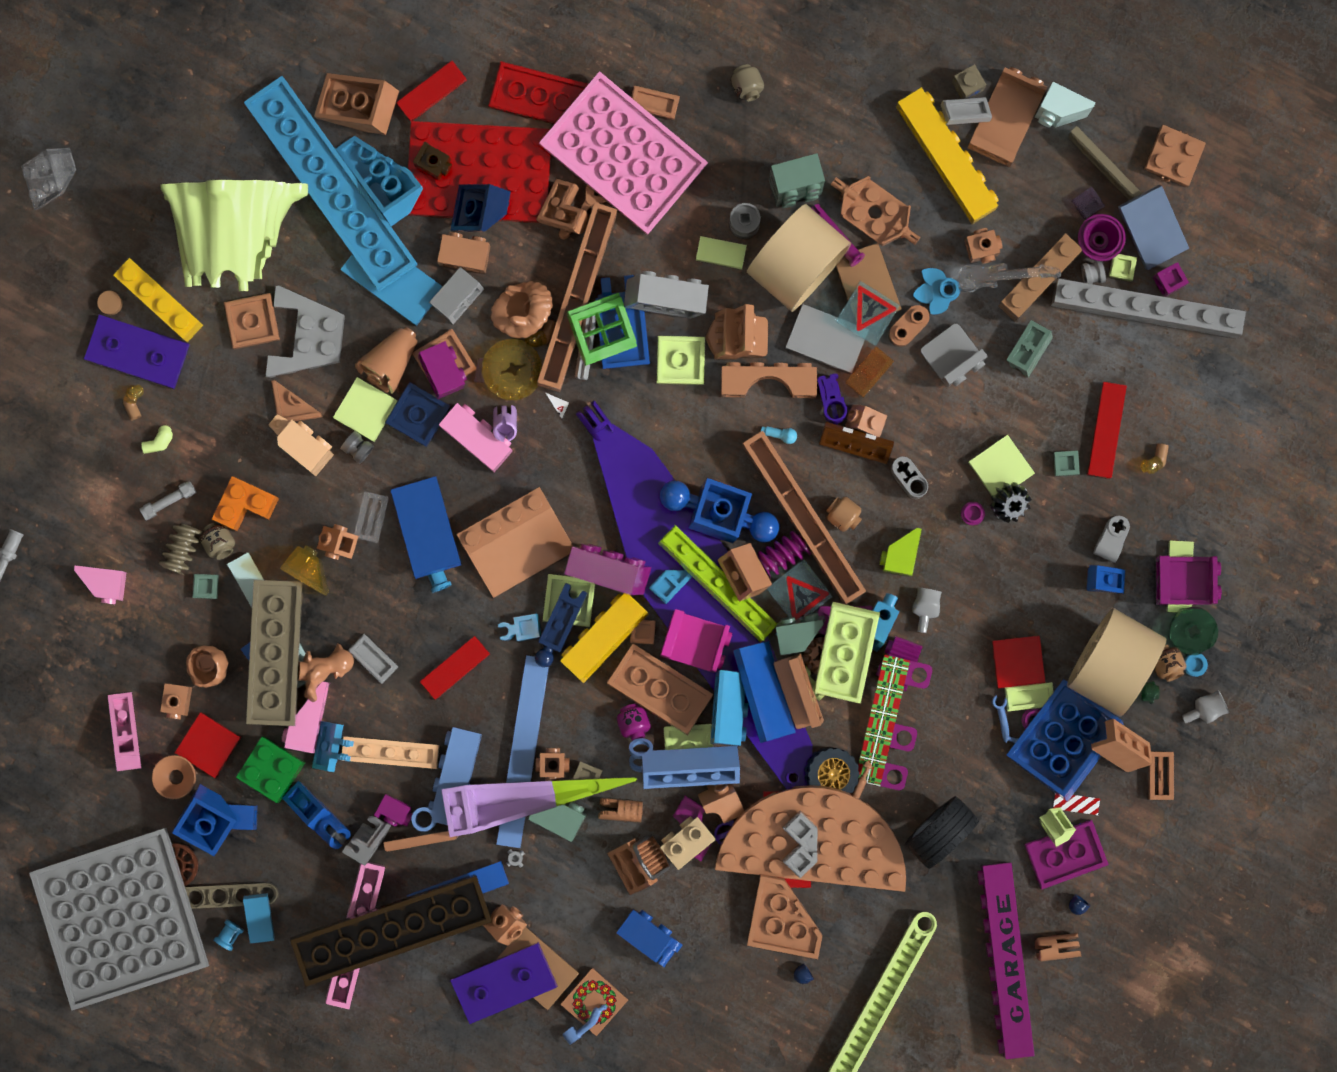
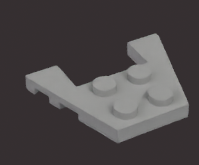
M276 286L274 307L298 310L293 357L268 355L266 377L273 378L278 375L340 363L344 314L281 286Z

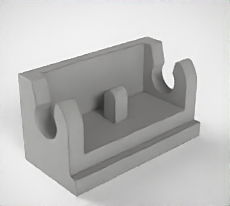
M460 267L429 303L454 324L481 294L484 288Z
M369 816L367 820L373 823L376 828H371L363 823L342 852L364 866L381 845L391 827V824L385 823L374 816Z

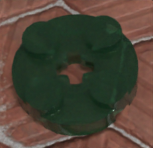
M1200 607L1180 609L1173 617L1169 627L1171 641L1181 652L1188 655L1202 654L1201 652L1212 648L1217 641L1219 632L1212 615ZM1197 625V629L1200 630L1199 634L1195 633L1193 637H1190L1189 627Z

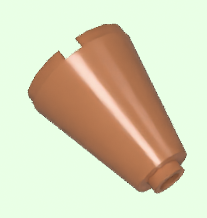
M407 327L404 329L398 328L356 362L355 367L360 374L364 371L368 376L366 380L385 393L390 391L393 394L417 345L416 334Z

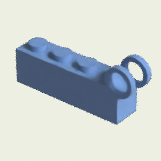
M455 727L452 728V732L447 731L444 745H447L448 748L446 755H441L438 767L442 769L440 778L436 777L433 786V792H436L435 800L430 801L428 807L418 808L412 815V824L417 830H431L435 827L436 823L448 825L442 789L470 785L482 734ZM422 811L429 812L432 817V822L428 827L420 826L417 821L418 814Z
M644 738L635 739L629 745V753L631 755L629 759L630 767L634 771L642 772L644 789L740 783V764L737 746L654 751L653 744ZM644 744L649 747V750L647 752H635L633 748L636 745ZM635 759H642V766L635 765L633 761Z

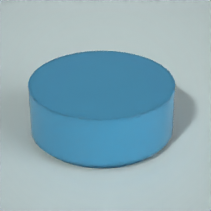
M1191 653L1184 658L1187 665L1184 671L1189 676L1197 677L1206 672L1208 663L1202 654Z

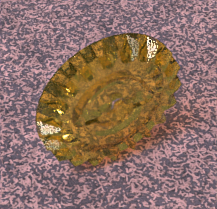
M506 339L494 344L487 351L482 362V376L486 386L493 394L505 400H520L531 395L538 388L537 382L542 369V360L531 344H527L523 340ZM509 363H512L514 366H525L516 371V376L508 372L500 373L510 367Z

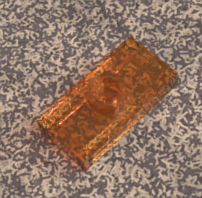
M876 346L845 383L864 398L894 361Z

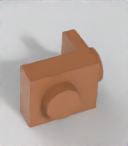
M852 405L847 414L845 426L880 437L887 415L867 406Z

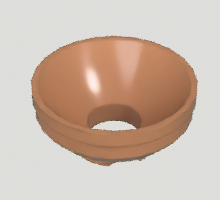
M173 755L165 757L153 769L152 782L154 788L165 798H182L189 794L195 785V768L190 761L182 756ZM174 770H179L183 774L182 782L177 785L170 781V774Z

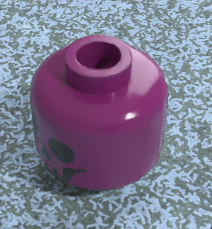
M637 704L621 708L620 713L616 717L621 735L624 738H631L632 741L645 738V733L651 727L646 710L643 707H638Z

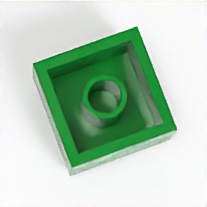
M261 737L236 778L275 803H280L306 762L267 737Z

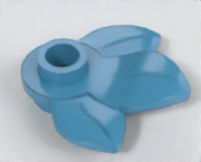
M927 268L922 270L925 283L916 289L913 297L921 303L930 304V314H941L948 309L950 301L955 300L959 296L960 285L955 279L947 278L943 271L939 269ZM946 286L952 288L953 292L951 294L944 292Z

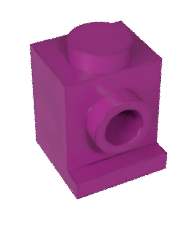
M385 794L374 816L380 818L381 815H384V821L393 826H397L399 823L407 827L412 819L413 814L411 810L413 807L389 794Z

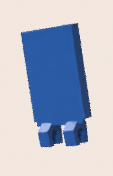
M633 275L624 276L625 290L627 279L634 277ZM610 277L600 278L602 294L598 295V298H595L596 300L615 294L611 292ZM619 292L624 304L625 292ZM615 308L599 313L603 326L619 320ZM625 308L637 341V347L603 359V369L650 364L644 311ZM621 325L605 330L609 343L625 337ZM600 332V346L605 345V343Z

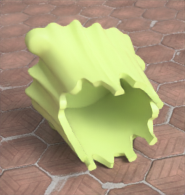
M209 180L206 182L160 184L164 199L170 203L175 222L185 287L201 286V276L204 272L211 284V288L220 287L221 274L226 270H230L236 276L239 291H248V281L262 279V269L266 259L271 257L272 247H276L281 222L291 205L308 195V184H285V182L261 180Z

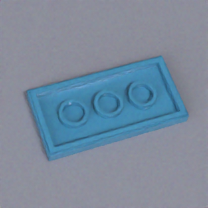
M353 255L350 256L340 269L415 326L419 324L432 307L429 302L443 287L420 269L414 267L379 292Z

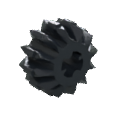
M1004 482L1003 488L996 487L998 493L991 495V499L994 501L990 504L991 509L994 511V515L1004 522L1009 523L1011 520L1018 522V517H1025L1024 511L1031 509L1030 505L1027 504L1032 500L1027 494V489L1016 482H1012L1010 485Z

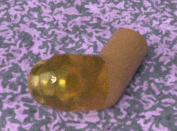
M548 319L542 330L525 338V342L531 347H539L549 343L556 322Z
M138 384L129 386L123 399V405L131 421L142 416L136 402L138 397L143 395L144 391L142 386Z
M1158 443L1155 456L1150 460H1143L1141 470L1154 474L1162 469L1166 464L1169 445Z

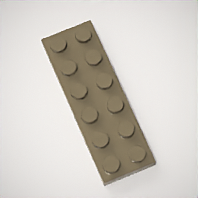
M254 580L246 724L296 725L303 582Z

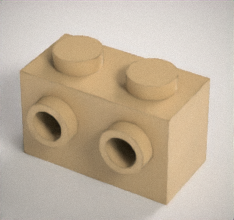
M691 816L680 824L682 829L676 834L670 832L661 840L663 845L660 848L678 870L716 840L698 817L695 819Z

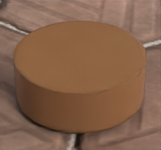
M114 291L103 292L97 301L99 309L106 315L117 314L123 305L121 297Z

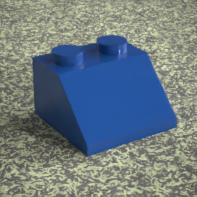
M200 784L180 815L172 834L215 856L238 818L221 795Z

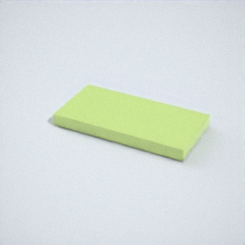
M836 602L832 603L814 693L861 703L880 615L879 612Z

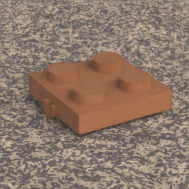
M1162 125L1144 170L1161 176V180L1165 182L1173 181L1188 187L1206 143L1189 136L1188 133L1184 134L1182 131Z

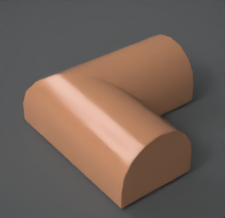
M556 179L536 220L541 224L582 234L589 222L588 214L584 209L571 206L579 190L578 186L574 183Z

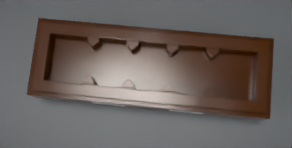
M825 422L819 445L887 464L894 441Z

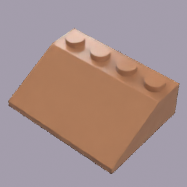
M540 487L457 534L493 598L570 555L571 549L574 547Z

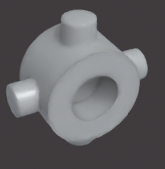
M510 849L506 864L508 866L518 865L521 868L525 853Z

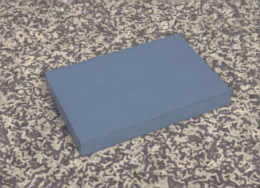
M1161 185L1118 206L1146 270L1189 249Z

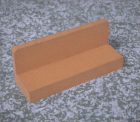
M801 653L775 661L774 667L796 729L810 725L812 728L821 726L824 719Z
M1115 719L1105 721L1107 739L1091 744L1093 751L1126 772L1152 765L1150 743Z

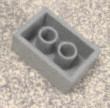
M642 271V274H635L634 277L627 279L624 306L629 309L691 319L706 313L709 285L701 284V280L687 279L686 282L679 280L678 276L665 275L663 278L657 277L655 272Z

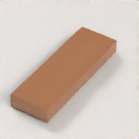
M449 831L387 841L384 842V848L388 852L455 840L458 836L450 837Z

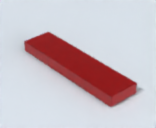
M1109 382L1102 383L1087 473L1089 476L1112 479L1127 389L1126 385Z

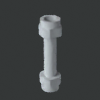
M189 480L179 485L178 490L153 504L149 502L143 505V507L139 508L140 512L147 521L157 516L156 512L185 497L187 499L193 496L196 490Z

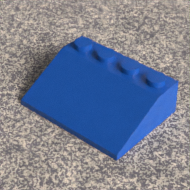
M1063 679L1008 752L1007 756L1068 802L1101 758L1100 754L1092 750L1091 744L1107 739L1105 721L1115 719L1122 725L1124 724L1121 719L1110 711L1068 688V682Z

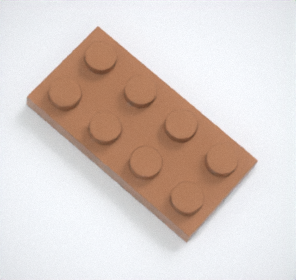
M632 644L607 682V685L687 736L713 697L712 693L635 644Z

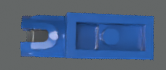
M300 781L282 798L303 822L333 849H339L350 838V831Z

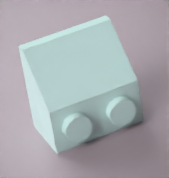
M1053 82L1035 118L1039 119L1038 122L1046 127H1059L1086 118L1093 109L1095 102Z

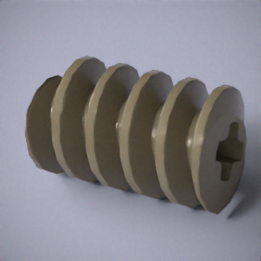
M180 523V526H172V529L177 534L169 535V538L174 543H167L165 545L170 552L162 553V556L167 561H159L158 564L163 568L184 575L181 570H189V567L184 562L193 560L188 555V552H196L191 543H199V540L194 535L202 534L203 531Z

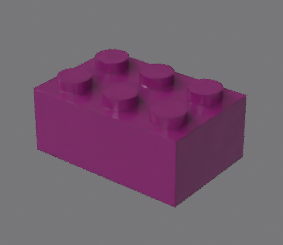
M581 543L580 547H572L565 575L629 595H644L652 568L645 565L646 561L634 557H625L623 559L624 554L611 550L610 552L605 550L601 552L602 547L593 544Z

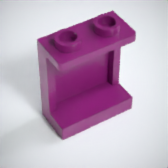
M1217 556L1156 557V605L1218 604V600L1222 596L1221 585H1218V576L1221 575V562L1217 561Z

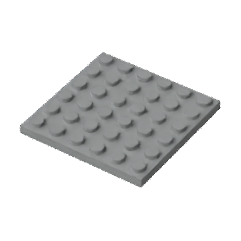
M167 828L29 873L71 1011L209 966Z

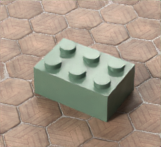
M818 153L771 166L769 183L776 207L782 205V208H788L796 205V201L805 199V202H810L819 198L818 195L822 194L825 178Z

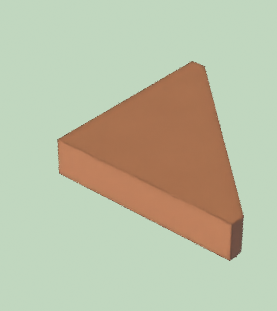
M275 380L271 381L276 413L294 422L322 418V414Z

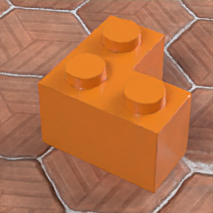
M232 476L212 520L238 531L247 510L269 520L279 498Z

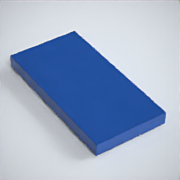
M437 477L391 489L414 577L417 579L460 566L461 561Z
M769 641L733 650L760 743L796 733L788 704L774 667L775 661Z

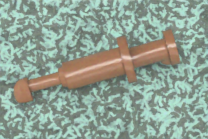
M869 761L865 763L864 773L862 777H858V785L855 786V790L851 793L852 796L858 799L867 783L866 776L872 768V764Z

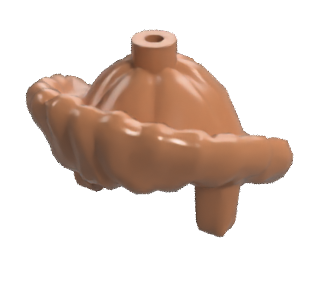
M533 281L508 286L505 292L496 299L491 308L493 325L510 337H530L542 328L551 314L553 307L551 292L547 290L545 285Z

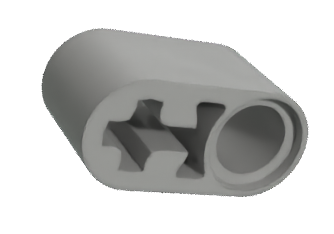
M897 458L891 466L892 476L910 498L919 499L923 497L928 490V482L909 458ZM898 463H900V465H907L908 468L906 469V473L909 476L912 473H914L915 475L914 477L910 478L907 483L904 482V480L907 478L906 474L904 472H897V469L899 468ZM914 481L920 482L923 486V491L919 494L913 493L910 489V485Z

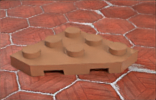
M761 874L747 946L818 959L822 941V933L784 878Z

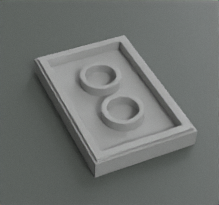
M802 304L785 349L852 374L869 329L864 328L857 331L856 324Z

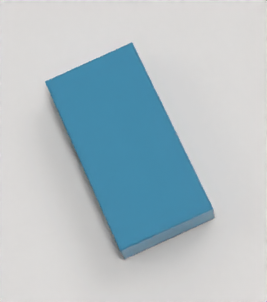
M268 893L244 896L243 903L250 943L274 941L275 936Z

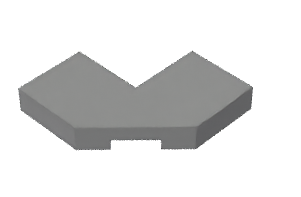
M799 811L783 826V829L799 844L783 859V862L801 878L817 863L818 829L804 813Z

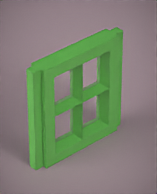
M619 292L567 311V317L585 366L637 347V341ZM615 308L619 320L603 326L599 313ZM595 315L599 328L583 333L579 321ZM621 325L625 337L609 343L605 330ZM601 332L605 345L589 350L585 338Z

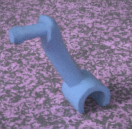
M996 695L992 698L991 703L998 711L1003 740L1005 743L1007 741L1016 743L1019 738L1009 736V726L1004 709L1007 705V699L1004 698L1003 704L997 706L995 703Z
M605 1004L599 1008L595 1007L589 1020L580 1029L576 1030L573 1026L563 1033V1037L569 1045L580 1039L585 1032L597 1023L601 1012L607 1009Z

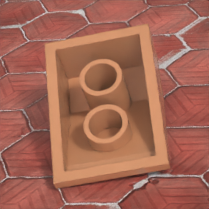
M327 73L314 117L356 130L386 135L399 90L385 80Z

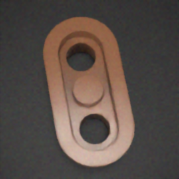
M920 305L909 308L891 327L889 331L890 341L898 347L908 345L929 322L928 310ZM915 313L921 314L922 319L920 321L914 319L913 315ZM904 330L906 336L900 338L897 335V331Z

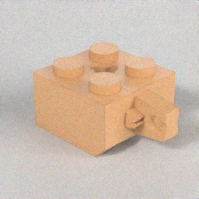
M277 414L269 423V426L278 435V446L315 476L333 457L334 454L330 451L332 446L319 435L316 439L311 436L314 431L301 420L296 423L293 420L288 421Z

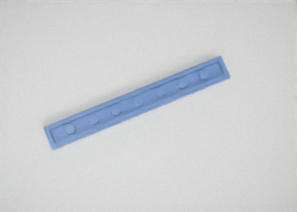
M526 655L506 783L531 782L549 670V667L543 668L538 666L534 656ZM525 817L500 824L496 845L521 848Z

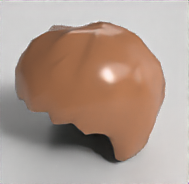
M202 645L194 648L186 659L187 673L190 675L194 685L208 688L218 685L226 677L229 662L223 651L214 646Z

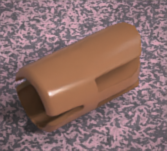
M1078 933L1036 938L1035 949H1043L1036 954L1039 961L1082 957L1081 951L1059 953V951L1079 948L1078 941L1057 943V941L1078 938Z

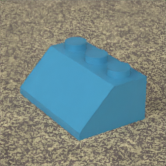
M719 670L715 674L710 744L741 746V741L745 742L746 727H742L743 717L747 718L748 703H744L745 690L739 672Z

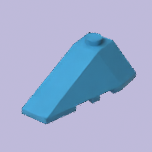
M353 136L336 148L340 157L390 226H393L411 213L423 188L409 169L398 165L393 159L382 155L375 148L356 136Z

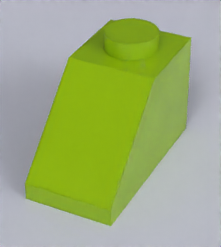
M914 529L890 545L887 551H882L879 565H883L884 572L908 577L912 576L922 529Z

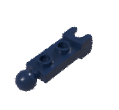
M565 583L538 641L545 646L535 654V662L543 668L549 667L553 663V650L561 652L580 608H582L588 595L587 592L582 591L577 598H571L569 594L571 585Z

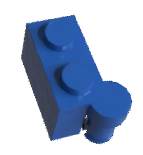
M633 910L617 931V934L651 960L665 967L675 952L678 953L683 944L671 936L672 931L666 926L660 924L658 927L651 922L653 917L644 910L640 912Z

